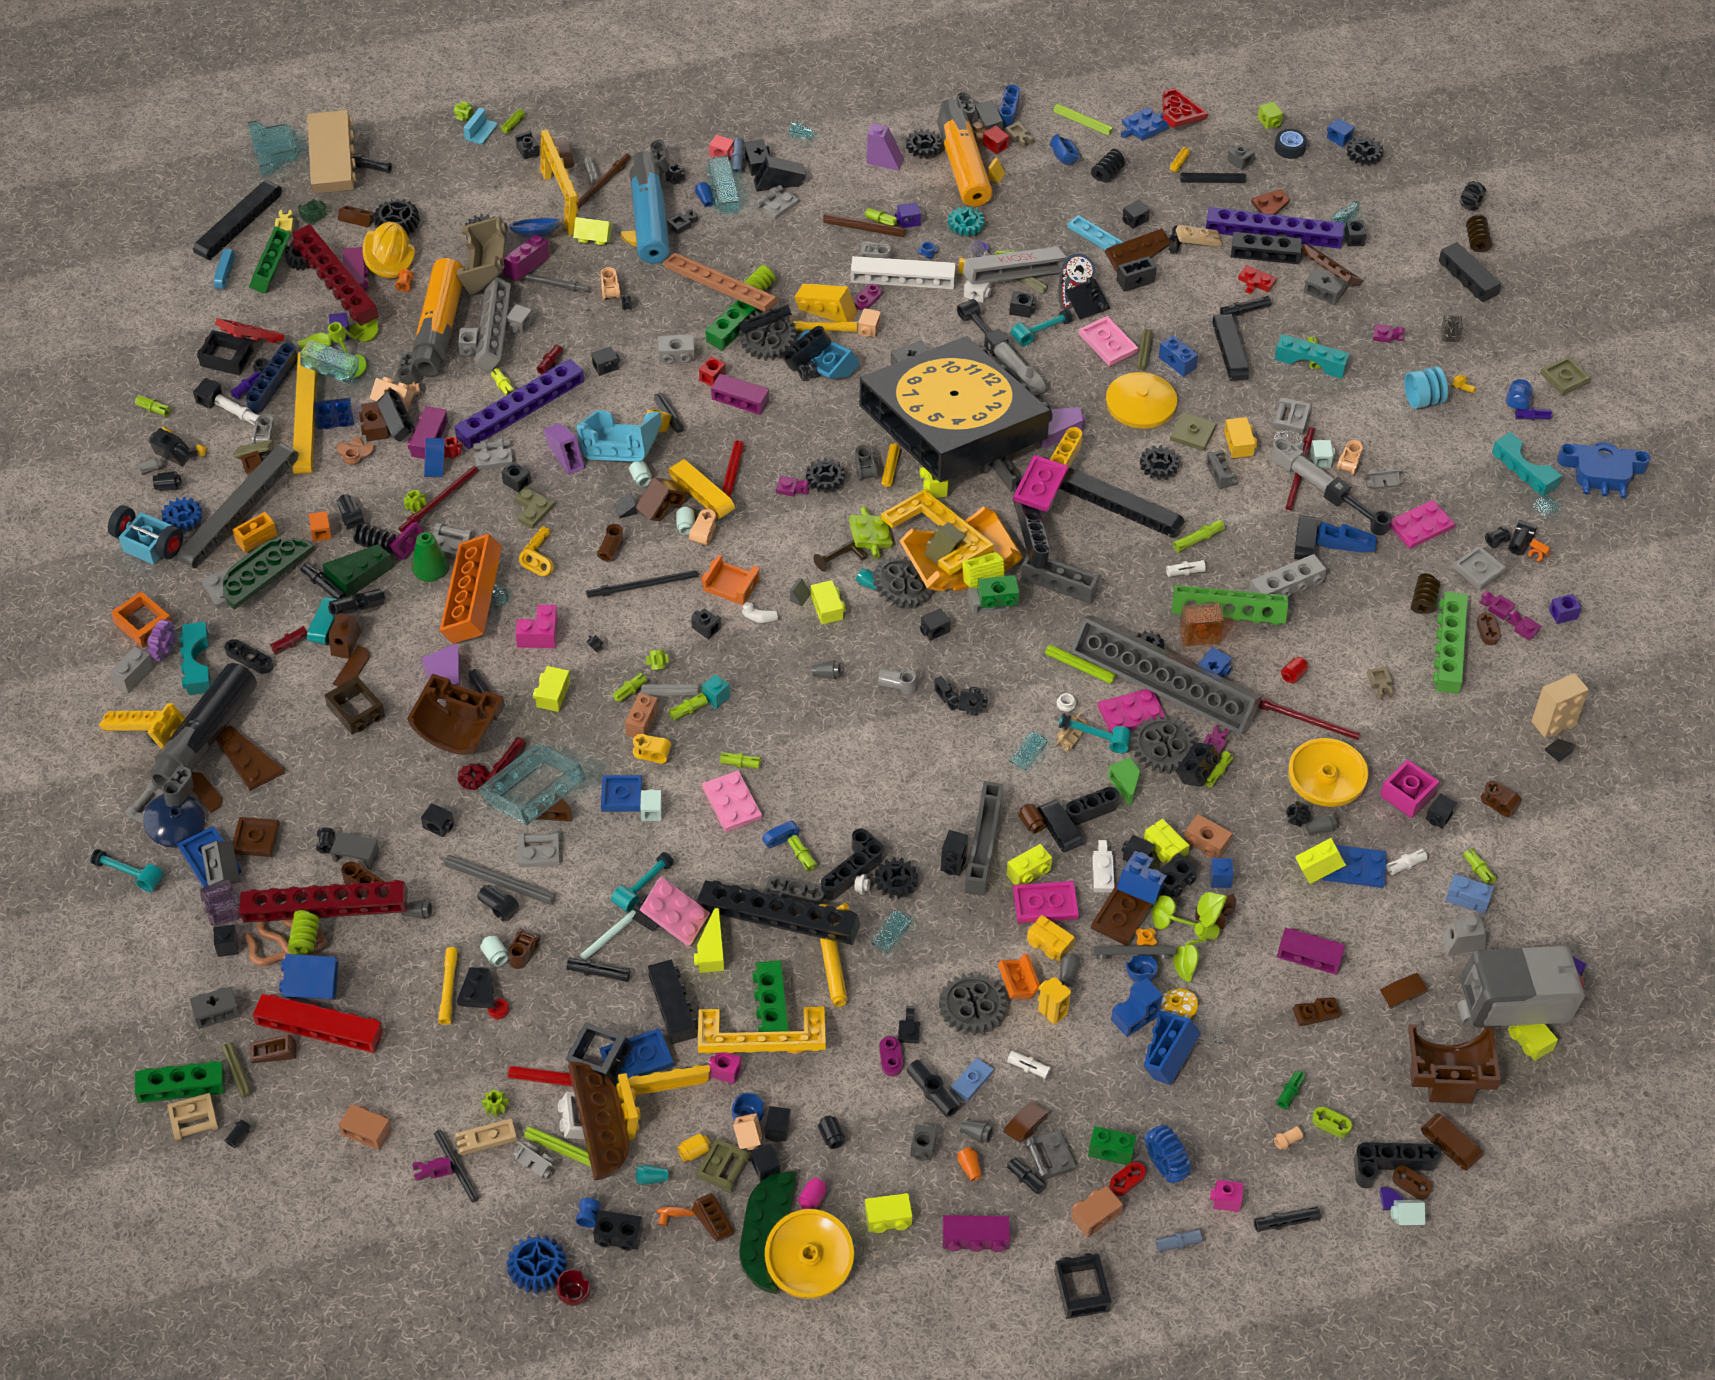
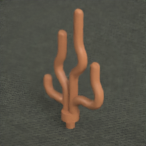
M282 920L287 927L291 928L293 920ZM257 922L258 933L263 938L278 942L283 952L275 953L266 958H260L257 955L258 945L252 934H245L244 939L249 945L250 960L258 966L271 965L285 959V954H290L287 949L289 945L287 940L281 934L268 931L265 928L266 922ZM317 931L316 938L318 942L314 944V951L306 955L314 954L324 948L326 938L322 931Z

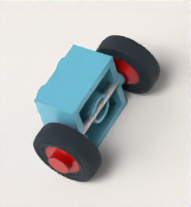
M125 505L117 507L111 514L108 522V532L111 536L120 540L123 552L153 565L160 557L167 560L174 558L183 543V532L179 528L142 512L136 517L135 511Z

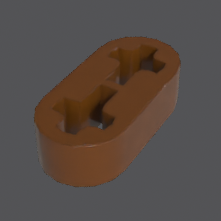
M1481 613L1477 619V627L1481 639L1486 645H1496L1500 638L1496 620L1490 613Z
M1399 1166L1394 1170L1392 1180L1396 1186L1417 1199L1424 1200L1429 1197L1432 1190L1429 1180L1406 1166ZM1402 1174L1407 1175L1403 1180L1399 1178ZM1424 1186L1425 1190L1418 1191V1187Z

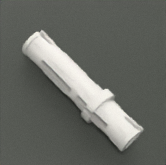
M221 394L215 398V401H217L214 402L215 405L237 415L242 421H248L254 426L256 425L257 418L260 415L253 413L250 408H244Z

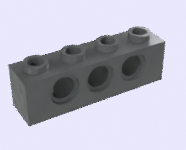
M1027 555L1022 564L1021 571L1022 580L1087 603H1091L1098 589L1099 576L1049 558L1047 566L1039 569L1030 564Z

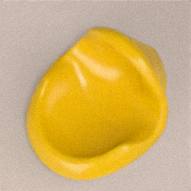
M386 222L378 226L375 231L369 230L366 233L363 242V258L370 271L380 277L394 279L398 278L400 270H408L414 258L415 248L409 243L408 235L401 225L395 222Z

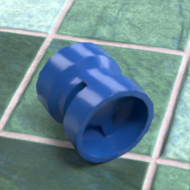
M582 1198L578 1207L580 1212L577 1213L575 1222L582 1227L594 1228L601 1203L592 1198Z

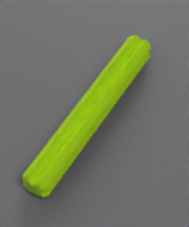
M1061 104L1054 106L1053 112L1107 136L1112 133V126Z
M1053 645L1047 646L1045 650L1047 656L1106 683L1111 684L1115 680L1116 675Z
M528 1126L525 1130L524 1137L591 1167L588 1151L531 1126Z

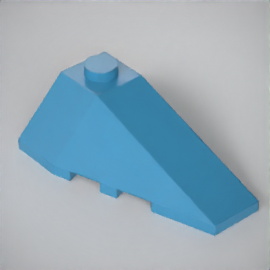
M806 329L796 341L808 333L809 330ZM832 341L825 350L812 359L818 373L829 379L850 377L860 365V362L851 350Z

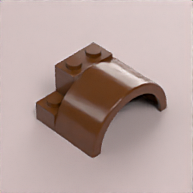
M432 673L407 720L412 729L430 744L450 753L468 755L474 753L479 748L493 720L497 721L505 703L503 696L488 691L482 694L452 684L450 679ZM445 699L446 706L443 707L437 700Z
M1417 1024L1408 1025L1412 1061L1410 1066L1412 1087H1427L1429 1102L1472 1104L1476 1089L1498 1090L1501 1078L1493 1027H1485L1480 1035L1468 1042L1456 1045H1439L1428 1042L1420 1037L1417 1032Z

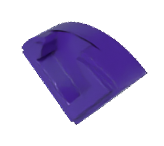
M1385 1187L1380 1188L1383 1210H1391V1206H1394V1200H1403L1396 1191Z

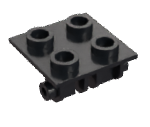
M1093 277L1087 278L1086 283L1065 290L1079 320L1110 309L1096 279H1093Z

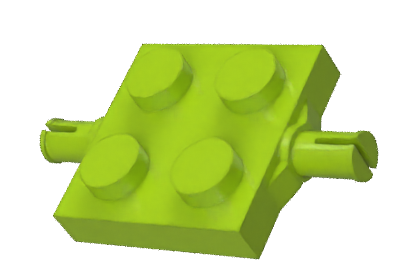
M863 506L860 508L862 515H850L849 517L853 539L856 547L870 549L873 558L875 559L876 557L877 559L880 557L879 549L892 547V539L888 525L881 519V516L869 515L868 507Z

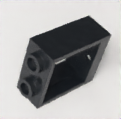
M212 330L209 336L205 338L203 346L198 350L197 358L201 367L240 375L254 349L249 338L235 337L232 334ZM217 346L237 350L231 360L211 356Z
M585 1022L572 1048H570L566 1060L569 1063L582 1062L591 1065L593 1071L608 1077L615 1083L634 1044L626 1036ZM595 1035L614 1041L602 1067L582 1060Z
M1086 1253L1080 1257H1063L1055 1261L1054 1272L1066 1319L1110 1312L1112 1302L1099 1254ZM1093 1269L1100 1296L1070 1301L1063 1274Z

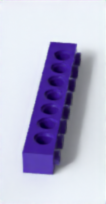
M1208 207L1206 229L1217 230L1219 234L1233 236V232L1271 236L1285 233L1286 237L1301 238V244L1341 249L1344 223Z
M568 359L507 396L502 397L495 403L490 404L483 410L473 414L471 417L459 422L454 426L456 438L468 450L473 448L474 443H480V441L490 438L584 382L583 370L573 360Z

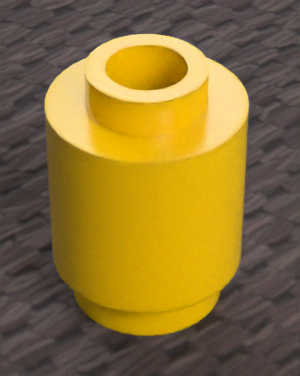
M698 1133L682 1141L681 1145L677 1146V1150L684 1162L688 1160L691 1162L707 1154L711 1144L706 1135L702 1136Z

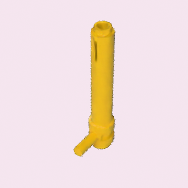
M843 903L836 909L846 911L849 910V906L847 903ZM821 904V905H819V906H824V907H826V906H830V905H828V904ZM820 938L831 1003L836 1007H841L846 1004L847 994L838 944L836 941Z

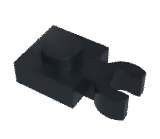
M690 209L685 215L679 213L668 219L667 225L679 234L690 228L691 223L699 220L698 214L693 216V210Z
M942 676L935 678L934 690L944 703H947L951 711L957 709L958 705L956 703L959 700L952 694L951 684L945 681Z

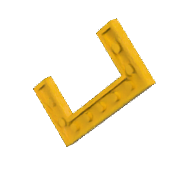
M542 130L540 170L545 180L551 179V172L556 177L565 198L564 226L568 235L574 234L576 214H578L576 204L579 201L578 192L574 191L573 181L569 179L568 170L564 168L563 158L559 157V149L555 147L553 136H550L548 130Z
M925 489L881 513V519L891 528L922 512L937 525L944 526L947 522H950L965 535L961 542L963 546L938 560V566L949 575L962 569L963 561L986 555L994 550L993 543Z
M824 1006L803 1007L804 1031L720 1033V1009H699L698 1053L826 1050Z

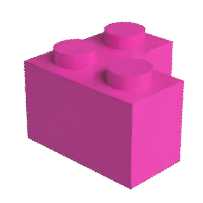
M538 604L536 619H517L515 633L517 648L556 647L557 605Z

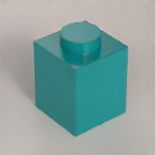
M714 674L702 685V693L705 695L708 703L716 709L730 698L729 683Z

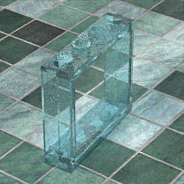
M536 743L478 789L487 805L525 825H529L586 780V776L580 763L540 743ZM544 763L564 773L521 807L502 797Z

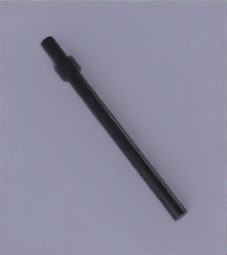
M697 570L612 586L607 584L600 586V588L586 590L587 598L600 595L602 597L610 596V593L696 578L698 574Z

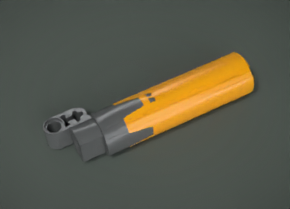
M960 92L956 100L947 99L942 101L937 125L963 204L968 207H979L991 199L992 188L970 125L975 107L971 96L968 93Z
M441 258L433 264L413 350L401 357L397 370V375L404 384L419 383L421 375L426 377L436 375L440 364L445 359L462 289V283L457 277V269L463 268V265L455 259Z

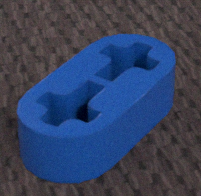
M788 821L767 831L762 836V841L767 848L771 849L788 841L793 835H798L800 829L794 821Z

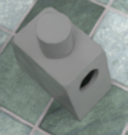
M1468 915L1465 919L1451 921L1442 936L1447 955L1485 950L1486 933L1480 917Z

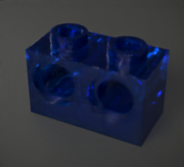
M351 398L314 402L318 429L354 425Z

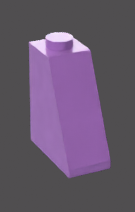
M872 123L867 134V164L899 171L904 158L889 127Z
M1080 407L1051 409L1053 418L1049 422L1048 439L1040 442L1041 448H1047L1060 442L1065 432L1071 427H1077L1082 431V425H1085V415L1081 414Z
M560 423L543 429L548 446L568 475L585 468L576 436Z
M457 643L421 658L423 669L428 678L433 673L448 678L452 684L460 686V654Z

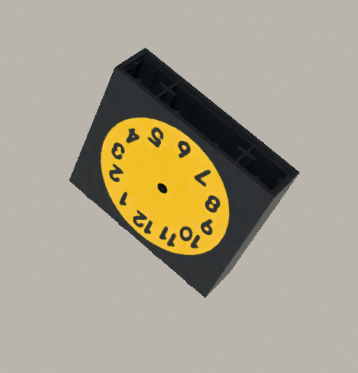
M967 336L860 377L859 406L939 482L1048 439L1049 422L1053 418L1052 410L1048 403L1039 401L1030 392L1025 383H1019L1010 375L1005 365H999L989 356L988 351L983 346H977Z

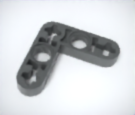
M781 876L769 878L764 890L766 894L774 893L779 897H792L806 903L814 902L820 905L824 901V893L821 891L820 886ZM776 883L780 884V886H778L777 888H773V886H775ZM793 888L801 889L799 894H792L790 891ZM818 893V896H816V898L812 897V895ZM756 924L758 927L762 929L770 927L761 924Z

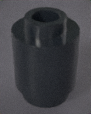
M176 471L153 475L155 490H177L178 486L182 484L180 474L177 475Z
M823 1117L818 1124V1129L825 1145L829 1146L830 1149H837L844 1145L845 1134L837 1117Z

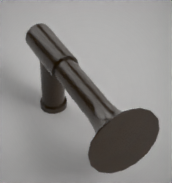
M853 539L825 556L814 554L813 560L821 571H825L828 562L850 550L861 561L865 560L868 555L855 546Z

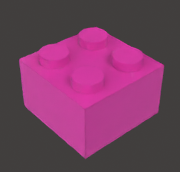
M1407 759L1383 783L1380 797L1410 818H1413L1436 795L1439 781Z

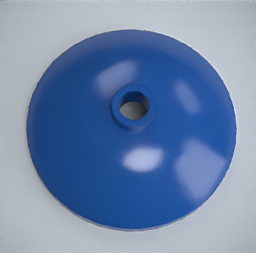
M525 219L510 223L509 229L523 237H533L534 235L541 237L557 229L560 225V219Z

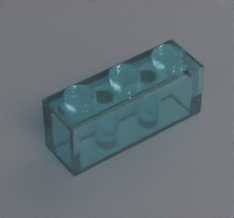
M310 339L300 353V365L349 384L359 370V358Z

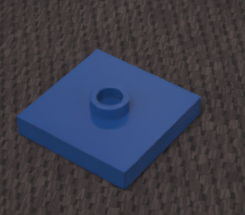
M602 775L601 812H641L642 775Z

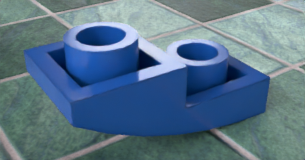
M426 438L424 477H443L444 439Z

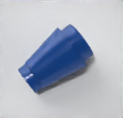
M707 182L698 183L695 186L696 195L704 207L712 206L711 186Z

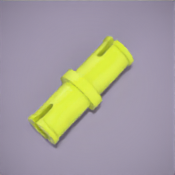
M494 369L497 375L493 371L491 372L492 378L496 381V386L499 390L503 391L505 396L515 391L511 386V381L508 377L504 376L501 369Z

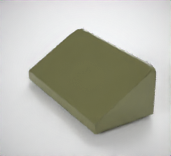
M266 440L239 446L233 456L241 460L240 456L257 450L262 456L270 454L274 450L273 441Z

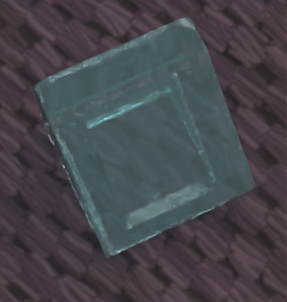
M1541 496L1537 498L1532 507L1543 517H1547L1561 506L1549 496Z

